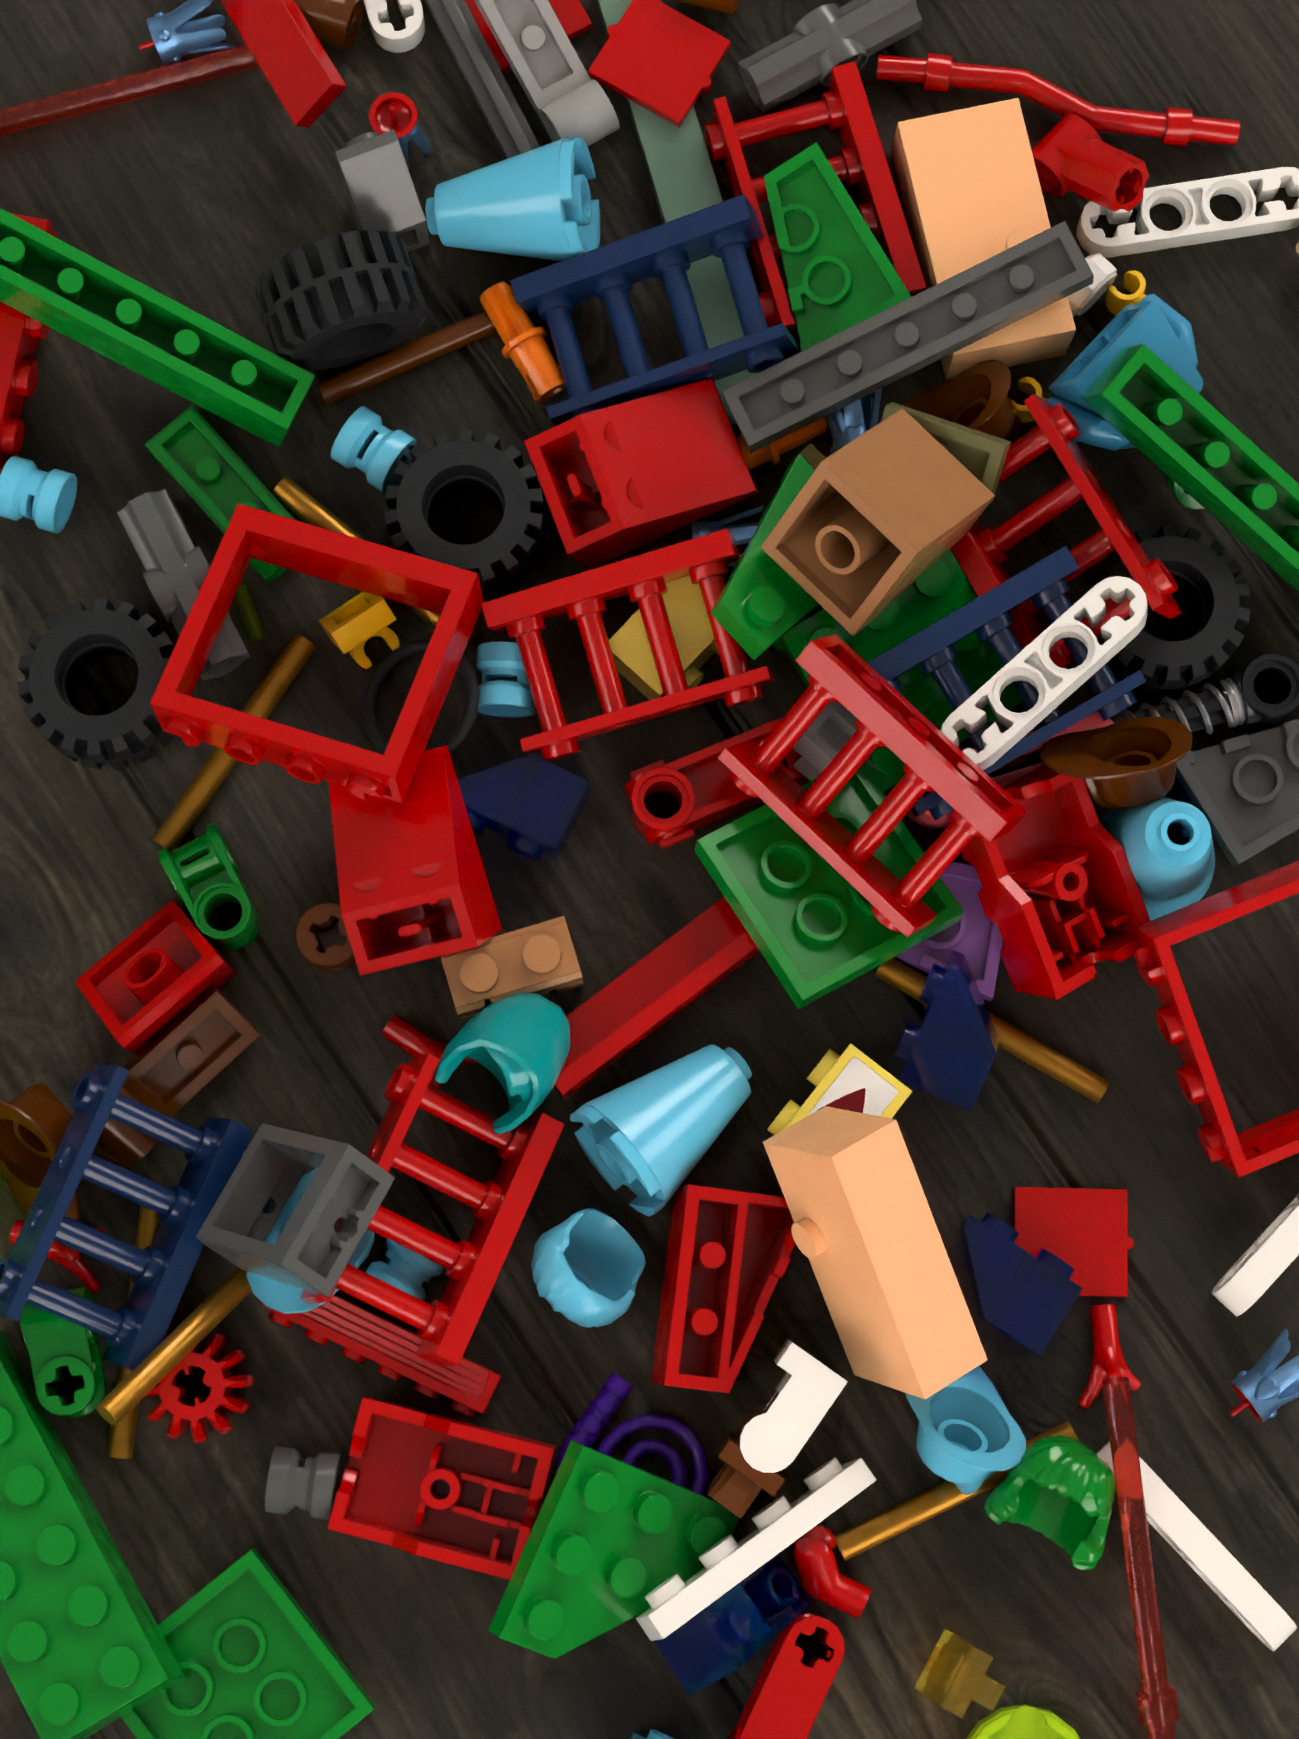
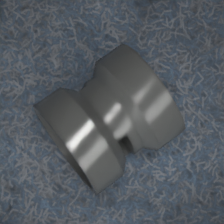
M275 1446L267 1477L265 1511L287 1514L297 1506L300 1510H306L311 1518L330 1520L341 1481L342 1454L320 1452L315 1457L308 1456L306 1459H303L296 1448Z

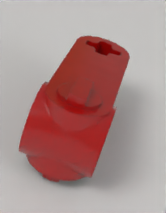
M783 718L768 722L665 764L662 759L630 772L629 777L631 780L624 785V789L631 803V821L637 831L646 838L648 845L658 844L660 849L664 850L695 837L694 830L764 802L760 798H754L738 788L731 779L730 773L732 771L718 757L725 748L748 740H752L760 747ZM792 748L779 766L802 786L810 781L792 766L801 756ZM654 792H668L676 798L680 809L670 818H657L646 809L644 803L646 798Z
M811 1613L796 1614L785 1622L776 1637L737 1724L732 1728L726 1739H807L841 1665L845 1651L843 1636L835 1624L826 1618ZM819 1627L818 1640L826 1645L825 1652L821 1657L810 1655L805 1663H802L804 1651L795 1645L796 1639L800 1633L811 1636L816 1628Z

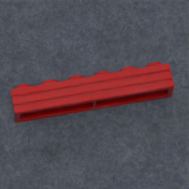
M335 1294L329 1302L302 1313L285 1314L267 1308L262 1304V1307L271 1311L268 1318L287 1328H290L293 1322L307 1328L304 1335L307 1338L324 1346L327 1345L329 1340L344 1346L341 1352L344 1356L363 1364L365 1358L371 1359L381 1364L378 1372L396 1381H400L402 1375L417 1382L414 1389L433 1399H437L439 1393L454 1400L451 1405L453 1409L470 1417H473L476 1411L482 1414L486 1412L502 1378V1375L465 1357H462L459 1365L438 1366L417 1356L416 1353L423 1340L418 1334Z

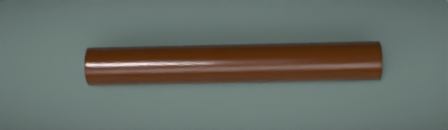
M484 310L316 385L326 407L494 334L495 329Z

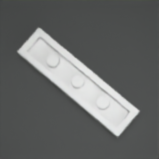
M836 1457L832 1458L804 1479L810 1490L791 1504L783 1495L755 1514L751 1519L757 1529L738 1543L730 1534L701 1554L698 1558L704 1566L702 1570L685 1582L682 1581L678 1574H675L648 1593L645 1599L651 1607L639 1615L636 1620L651 1641L666 1638L874 1483L876 1478L862 1458L845 1463L842 1466Z

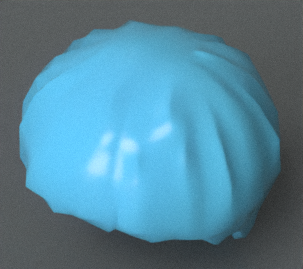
M586 1208L578 1211L564 1222L543 1233L534 1245V1254L531 1262L533 1280L537 1286L539 1296L547 1300L552 1306L553 1311L560 1312L568 1320L588 1328L611 1324L628 1311L635 1296L637 1282L646 1265L644 1254L630 1233L611 1216L595 1208Z

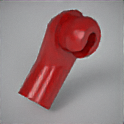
M817 1524L801 1536V1539H798L794 1546L793 1558L802 1586L810 1596L858 1619L867 1604L871 1588L839 1573L836 1558L832 1551L837 1544L836 1536L826 1526Z

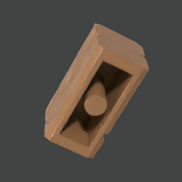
M564 916L491 937L476 948L440 956L454 1005L461 1022L470 1020L488 1005L519 992L548 997L551 990L561 993L584 986L583 976Z

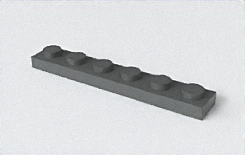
M1063 221L722 391V395L752 453L1093 284L1094 275L1067 223Z

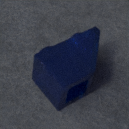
M533 754L458 779L473 832L482 834L485 827H488L508 837L505 843L506 847L523 857L537 862L540 861L543 854L558 860L590 795V782Z
M952 950L945 967L933 963L919 995L920 1000L929 1003L920 1025L911 1021L907 1022L894 1057L903 1060L899 1077L900 1082L972 1111L996 1057L999 1037L965 955Z
M987 1212L981 1221L972 1215L965 1217L959 1227L979 1319L1031 1353L1041 1355L1083 1289L1069 1280L1075 1269L1045 1249H1041L1038 1255L1034 1257L1017 1246L1014 1242L1019 1233L1005 1222Z
M777 1554L664 1639L654 1640V1643L691 1696L739 1669L811 1604V1601L779 1554Z

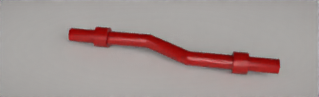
M928 53L926 59L878 55L876 79L923 84V90L947 93L949 87L1019 94L1062 117L1067 114L1077 115L1088 122L1096 131L1161 138V143L1164 145L1187 147L1189 141L1236 146L1239 138L1240 121L1193 116L1192 109L1167 107L1165 113L1096 106L1026 69L952 62V55Z

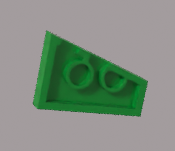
M817 142L763 176L789 287L788 293L792 311L797 324L801 352L911 298L910 293Z
M800 454L788 466L781 479V485L773 500L765 509L756 532L747 549L740 556L711 611L713 617L754 661L820 605L760 548L815 471Z

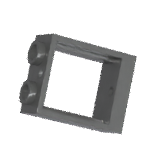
M262 1123L195 1238L244 1271L329 1297L395 1177L350 1144ZM307 1166L318 1168L276 1243L264 1242ZM270 1199V1208L268 1211L263 1212L265 1204ZM341 1218L343 1225L341 1230L336 1233L334 1224L337 1219Z

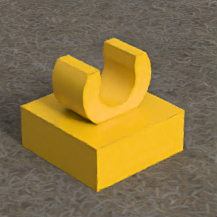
M363 591L319 620L321 626L343 654L349 652L351 657L364 669L372 666L370 659L364 652L365 643L369 638L373 636L382 637L383 641L392 651L400 647L397 635L388 626L397 619L381 596Z

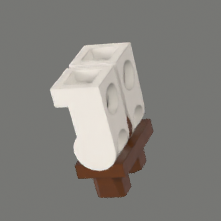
M789 1339L786 1340L773 1359L778 1366L787 1371L764 1406L750 1411L742 1419L738 1428V1440L728 1433L717 1448L718 1457L724 1461V1464L707 1487V1490H709L708 1495L739 1518L743 1517L761 1489H764L773 1497L785 1481L781 1470L794 1461L848 1382Z

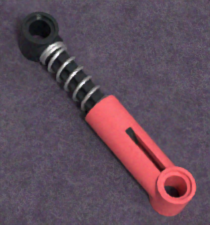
M1276 653L1266 654L1253 660L1245 669L1229 673L1225 680H1219L1215 686L1209 683L1205 684L1199 693L1194 694L1189 690H1184L1180 699L1173 700L1165 696L1157 706L1153 707L1147 703H1142L1137 712L1131 713L1124 709L1117 718H1109L1105 721L1102 720L1098 711H1095L992 773L1025 764V768L1002 774L992 779L1003 788L1043 766L1044 763L1039 757L1041 747L1054 737L1103 728L1133 718L1160 717L1173 719L1187 726L1191 734L1205 730L1211 735L1213 727L1223 724L1230 728L1237 727V725H1242L1243 727L1251 726L1258 729L1272 727L1281 722L1299 704V666L1286 656ZM1266 679L1275 684L1280 694L1279 704H1268L1260 700L1254 692V680ZM1038 729L1028 732L1023 738L1027 737L1028 735L1032 734ZM910 809L908 815L918 825L936 829L944 828L950 824L948 817L952 816V811L936 821L929 810L915 817Z

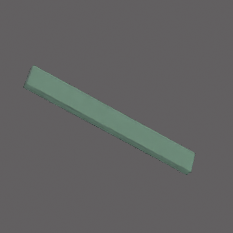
M596 0L607 39L608 27L618 24L632 0ZM626 98L663 224L723 202L694 106L679 128ZM711 255L690 263L691 267L686 272L709 349L744 337L722 259ZM748 369L714 381L734 431L739 430L723 398L722 391L758 374L750 373Z

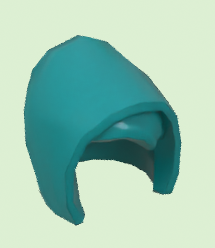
M519 992L504 997L488 1005L472 1017L451 1040L437 1065L434 1080L444 1084L465 1057L476 1060L499 1080L509 1102V1112L493 1122V1130L497 1135L511 1131L525 1121L543 1103L556 1084L561 1071L564 1069L571 1048L570 1023L560 1006L539 994Z

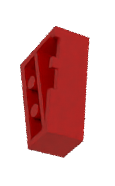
M689 1184L681 1185L673 1194L650 1382L665 1386L730 1393L765 1317L763 1313L779 1278L783 1277L791 1260L789 1256L795 1245L791 1231L794 1221L784 1197Z

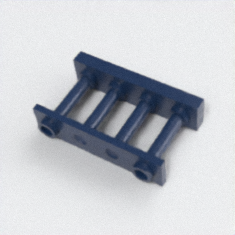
M744 194L510 280L516 303L532 319L540 318L547 321L569 397L568 400L546 407L549 419L553 423L559 425L584 413L710 378L716 381L747 369L750 373H760L784 361V356L798 352L794 337L783 323L768 328L745 252L750 245V241L761 238L764 234L758 214ZM714 255L722 259L744 337L709 349L686 271L690 269V263ZM655 276L656 278L663 279L685 358L650 370L628 292L632 290V284ZM597 297L605 301L627 379L592 391L571 313L575 310L574 305Z
M1064 546L869 661L868 664L898 692L902 690V687L897 678L919 666L925 676L930 673L932 674L952 710L955 711L973 695V692L953 660L958 657L953 645L975 633L981 643L986 640L988 641L1001 665L1004 667L1023 650L1009 627L1015 623L1009 612L1031 600L1037 610L1043 607L1052 623L1055 622L1073 606L1066 595L1071 589L1065 579L1072 576L1079 567L1068 548ZM1062 638L1077 665H1081L1088 654L1084 643L1076 638ZM1106 663L1087 680L1096 696L1064 715L1056 707L1037 724L1039 727L1037 731L1018 741L993 765L983 771L987 775L1095 711H1098L1102 720L1105 721L1133 705L1137 700L1131 690L1146 682L1142 672L1139 670L1118 682ZM1025 681L1012 682L1028 710L1033 708L1039 697L1035 686ZM988 717V722L975 733H970L964 728L978 753L984 749L981 736L992 725ZM925 791L927 795L918 800L911 808V811L916 817L929 810L936 821L954 808L935 791Z
M95 1064L93 1071L83 1075L73 1092L71 1107L75 1111L9 1258L4 1257L0 1260V1316L18 1321L25 1303L104 1336L105 1344L108 1346L102 1359L133 1371L164 1339L204 1246L195 1237L240 1162L253 1129L232 1119L207 1117L204 1125L195 1129L121 1094L120 1090L129 1070L118 1065ZM108 1117L184 1152L185 1160L188 1163L179 1184L168 1189L92 1154ZM84 1179L157 1212L161 1225L152 1245L141 1250L65 1216L80 1180ZM53 1241L131 1274L132 1282L135 1284L125 1307L115 1312L38 1279L37 1276Z

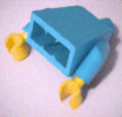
M1136 270L1126 272L1123 279V286L1132 294H1122L1115 286L1108 285L1105 297L1106 306L1116 316L1048 387L1054 396L1049 399L1044 398L1042 388L1034 378L1024 377L1018 380V389L1023 393L1029 395L1036 394L1052 406L1060 402L1067 408L1081 430V434L1074 439L1075 441L1111 451L1136 447L1081 397L1121 349L1144 344L1197 393L1203 389V379L1196 369L1198 359L1190 322L1157 295H1145V278L1142 273ZM1010 399L1020 414L1022 423L1035 420L1026 405H1019Z

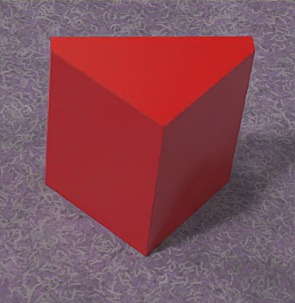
M172 899L79 977L75 983L115 1040L124 1049L137 1055L213 984L220 989L237 973Z

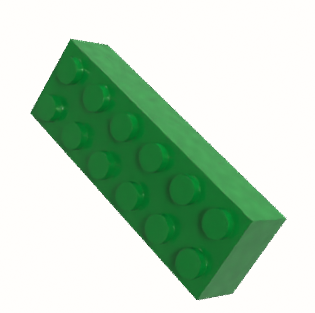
M0 1330V1661L40 1739H86L178 1683L185 1676L47 1414L39 1403L3 1331Z

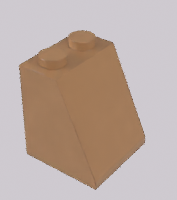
M902 408L822 460L760 548L854 636L958 543L995 495Z

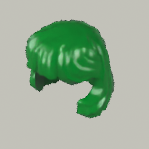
M1061 1435L1044 1437L1036 1441L1025 1451L1020 1463L1007 1473V1477L988 1497L984 1508L986 1515L997 1525L1007 1521L1015 1524L1019 1523L1030 1527L1032 1530L1041 1532L1046 1538L1052 1539L1056 1545L1065 1549L1067 1554L1072 1557L1073 1567L1081 1570H1092L1103 1554L1112 1503L1114 1501L1115 1479L1109 1465L1100 1459L1092 1448L1082 1442Z

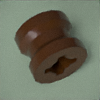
M328 902L315 905L307 910L298 922L296 939L298 948L309 963L321 971L331 973L345 971L354 965L356 961L343 922L340 905ZM335 921L332 928H327L326 930L322 931L324 928L332 926L333 922Z

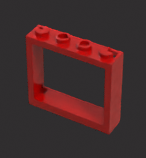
M238 503L150 701V705L163 732L181 737L186 746L197 747L201 742L223 748L227 755L245 764L259 765L262 760L282 766L288 774L307 783L319 784L324 779L344 785L347 791L363 800H367L368 795L404 803L482 609L481 603L484 600L478 573ZM251 558L441 614L384 755L191 696Z
M1299 860L1134 928L1141 947L1134 950L1137 968L1148 986H1155L1162 1005L1161 1008L1155 1010L1157 1024L1166 1042L1170 1046L1176 1044L1183 1067L1176 1069L1179 1085L1191 1105L1197 1103L1204 1122L1203 1126L1197 1128L1202 1148L1212 1163L1218 1161V1163L1238 1178L1299 1153V1108L1241 1133H1236L1170 946L1298 894Z

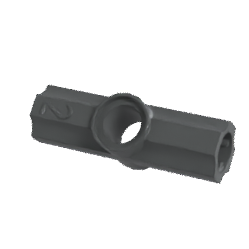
M853 0L840 8L835 3L825 4L809 12L793 27L790 35L738 62V73L751 102L764 114L819 83L823 87L828 88L832 67L856 61L858 71H860L867 63L869 56L921 29L923 19L919 13L916 0Z
M166 490L146 492L128 501V504L117 514L147 571L143 573V577L167 623H173L180 636L210 565L200 546L195 548L186 531L187 527ZM229 613L225 617L200 674L202 681L215 677L220 678L238 669L243 662L251 658Z

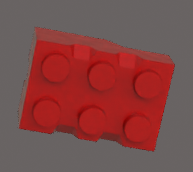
M1043 765L1002 788L1027 811L1026 815L1012 831L991 842L984 836L981 838L974 836L961 853L963 859L975 867L982 887L977 895L986 917L998 925L1004 941V945L999 952L1016 992L1058 1000L1095 978L1097 972L1094 963L1100 961L1122 962L1133 956L1134 950L1141 948L1134 928L1150 922V918L1129 866L1124 848L1099 822L1084 779L1058 773ZM953 816L948 817V820L951 823L954 819Z
M369 1396L362 1397L352 1434L348 1467L345 1468L327 1529L393 1546L417 1556L510 1580L540 1512L557 1446L484 1428L465 1421L427 1413Z

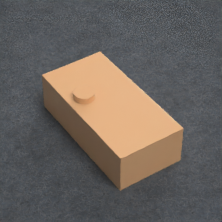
M1019 98L897 123L891 154L914 249L927 289L1051 228ZM1068 296L942 358L941 361L946 380L956 377L966 369L983 361L994 359L1004 362L1007 367L1066 355L1076 332Z
M825 1106L763 1141L794 1221L791 1227L793 1239L800 1251L810 1261L855 1376L922 1399H927L988 1360L896 1119Z

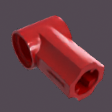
M1065 115L1031 149L1041 189L1051 196L1062 197L1070 190L1113 212L1119 209L1130 212L1143 198V190L1150 176L1145 162L1104 143L1096 130L1077 115Z

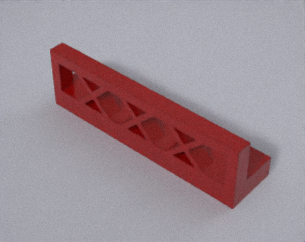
M725 897L721 898L566 1016L570 1023L571 1048L564 1069L554 1085V1088L564 1101L760 952Z

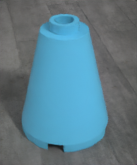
M566 137L437 184L434 197L427 198L425 206L426 221L432 235H439L442 244L447 247L554 261H563L599 248V199L591 200L587 181L596 179L585 141L582 137Z
M1162 797L1153 803L1141 806L1111 809L1101 819L1100 823L1124 848L1150 921L1196 903L1205 895L1214 875L1215 850L1209 822L1198 808L1189 803Z
M710 1044L582 1104L580 1108L570 1115V1121L583 1123V1126L574 1134L588 1159L614 1191L623 1184L629 1187L638 1196L629 1205L636 1211L649 1217L656 1214L667 1204L750 1096L751 1088L747 1080L752 1077V1073L746 1061L733 1048L726 1047L722 1050L720 1047Z

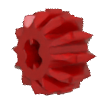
M214 1333L208 1340L204 1351L201 1340L145 1396L153 1397L159 1395L162 1401L147 1413V1417L151 1422H157L164 1419L170 1413L173 1414L167 1427L168 1437L172 1439L179 1438L184 1433L190 1420L193 1441L195 1443L205 1442L209 1434L208 1419L221 1434H226L233 1429V1426L223 1409L226 1407L237 1413H246L248 1411L249 1403L245 1399L232 1394L234 1388L252 1386L254 1378L249 1374L233 1376L231 1372L232 1368L241 1364L246 1358L243 1350H234L222 1359L220 1358L226 1343L225 1335ZM199 1367L205 1371L203 1383L211 1387V1391L208 1397H195V1403H192L188 1400L191 1389L182 1382L185 1375L198 1374Z

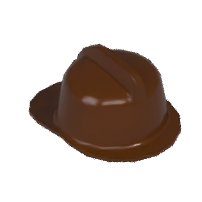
M994 359L979 362L953 379L924 391L902 404L903 406L1005 440L1017 433L1022 427L1021 416L1007 396L1011 386V372L1004 362Z
M1160 717L1133 718L1103 728L1054 737L1042 745L1039 757L1044 765L1058 773L1075 778H1083L1090 798L1101 806L1111 809H1122L1153 803L1164 797L1171 790L1175 781L1177 761L1181 760L1191 749L1193 735L1187 726L1173 719Z
M42 1083L28 1087L8 1102L0 1100V1171L18 1203L27 1213H29L72 1118L71 1114L59 1103L49 1088ZM76 1190L65 1216L77 1221L80 1215V1203Z

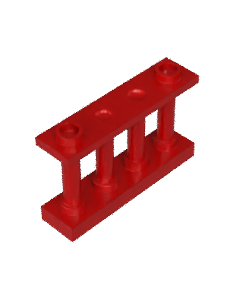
M856 61L832 67L828 92L822 93V100L733 123L729 106L724 96L713 99L712 123L704 125L705 137L713 161L723 160L733 196L737 197L744 194L759 217L764 236L750 241L749 248L763 291L758 293L768 328L783 323L792 336L795 327L793 316L795 315L792 311L789 293L785 292L776 263L777 259L782 258L776 234L768 236L759 203L769 201L764 177L750 178L742 147L828 125L830 130L839 128L845 148L839 149V156L827 160L840 181L845 180L848 186L857 185L862 204L856 207L911 297L927 289Z
M1032 394L1024 400V403L1038 426L1010 445L998 485L1051 447L1070 477L993 531L989 527L982 530L976 520L964 537L950 549L978 597L1011 578L1002 563L1009 558L1007 551L1084 498L1102 528L1069 551L1079 569L1072 576L1066 578V582H1070L1116 550L1134 581L1145 592L1147 603H1149L1152 610L1169 619H1173L1182 613L1171 594L1179 590L1178 585L1160 559L1155 558L1150 562L1074 440L1081 434L1077 422L1062 403L1059 402L1052 406L1036 394ZM1108 598L1104 601L1106 615L1095 627L1091 628L1087 618H1083L1082 622L1092 630L1097 638L1101 635V627L1112 617L1119 616L1125 619L1129 616L1131 600L1126 598L1124 601L1116 603L1111 598ZM1031 600L1009 612L1015 622L1009 627L1022 649L1043 632L1042 627L1034 616L1040 609L1037 610ZM1060 639L1055 642L1049 653L1052 662L1066 669L1065 666L1072 662L1071 653L1064 641Z
M728 529L481 603L487 627L499 633L507 631L509 639H516L542 729V733L520 739L523 752L532 754L541 752L544 761H551L580 752L579 740L721 698H725L727 707H734L764 697L762 686L776 682L773 670L768 666H764L750 671L745 650L711 614L716 601L726 585L723 576L729 574L727 564L736 562L740 558L735 537ZM689 575L692 584H699L725 674L724 679L690 689L688 688L662 597L663 594L668 592L666 582ZM627 594L631 603H638L664 694L663 697L627 707L601 613L607 610L604 601ZM568 613L570 621H577L603 715L569 725L566 724L541 636V631L546 629L544 619Z
M833 634L810 641L795 660L810 674L808 676L810 685L763 744L759 747L752 740H748L725 748L718 759L732 771L730 773L731 779L738 788L754 798L763 800L872 904L871 911L881 924L892 931L901 932L908 938L929 926L937 917L920 899L973 837L981 838L984 836L991 842L1012 831L1026 815L1027 811L840 637ZM829 702H840L857 718L855 725L858 729L809 789L805 791L779 764ZM877 746H887L905 763L903 769L906 774L853 836L825 809ZM925 791H935L954 808L952 810L954 819L900 881L873 853Z
M426 1054L410 1060L408 1065L401 1063L390 1078L384 1097L391 1102L366 1157L387 1172L392 1167L472 1208L471 1214L477 1217L467 1241L462 1239L458 1244L381 1205L367 1229L445 1267V1275L450 1277L441 1300H434L429 1304L348 1263L329 1297L303 1290L300 1298L311 1304L329 1302L335 1288L418 1328V1336L423 1338L416 1355L438 1366L459 1365L565 1124L542 1112L529 1116L515 1129L497 1135L493 1130V1122L497 1118L429 1084L440 1059L431 1054ZM420 1108L498 1148V1156L503 1158L494 1180H488L483 1184L402 1143L417 1109ZM341 1218L337 1219L334 1224L336 1233L342 1228L343 1222Z

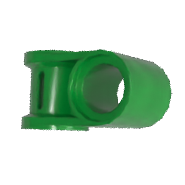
M214 822L205 826V834L172 851L166 847L157 851L158 858L181 900L185 902L197 927L213 945L223 950L235 951L245 948L254 941L260 929L261 920L258 909L239 875L240 869ZM229 903L239 904L242 908V916L238 924L230 930H215L212 922L217 909Z
M87 1286L66 1290L93 1302L92 1295ZM25 1303L19 1318L24 1343L30 1356L35 1393L39 1403L48 1412L58 1416L84 1417L93 1413L106 1395V1379L99 1348V1334ZM68 1371L72 1376L84 1379V1388L74 1392L75 1403L70 1397H63L58 1393V1386L68 1382Z

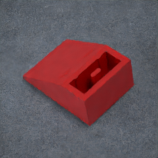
M712 378L578 415L524 441L566 553L588 569L758 493Z
M447 745L424 751L404 803L368 795L367 800H363L347 791L344 785L328 781L341 915L360 976L476 948L502 930Z

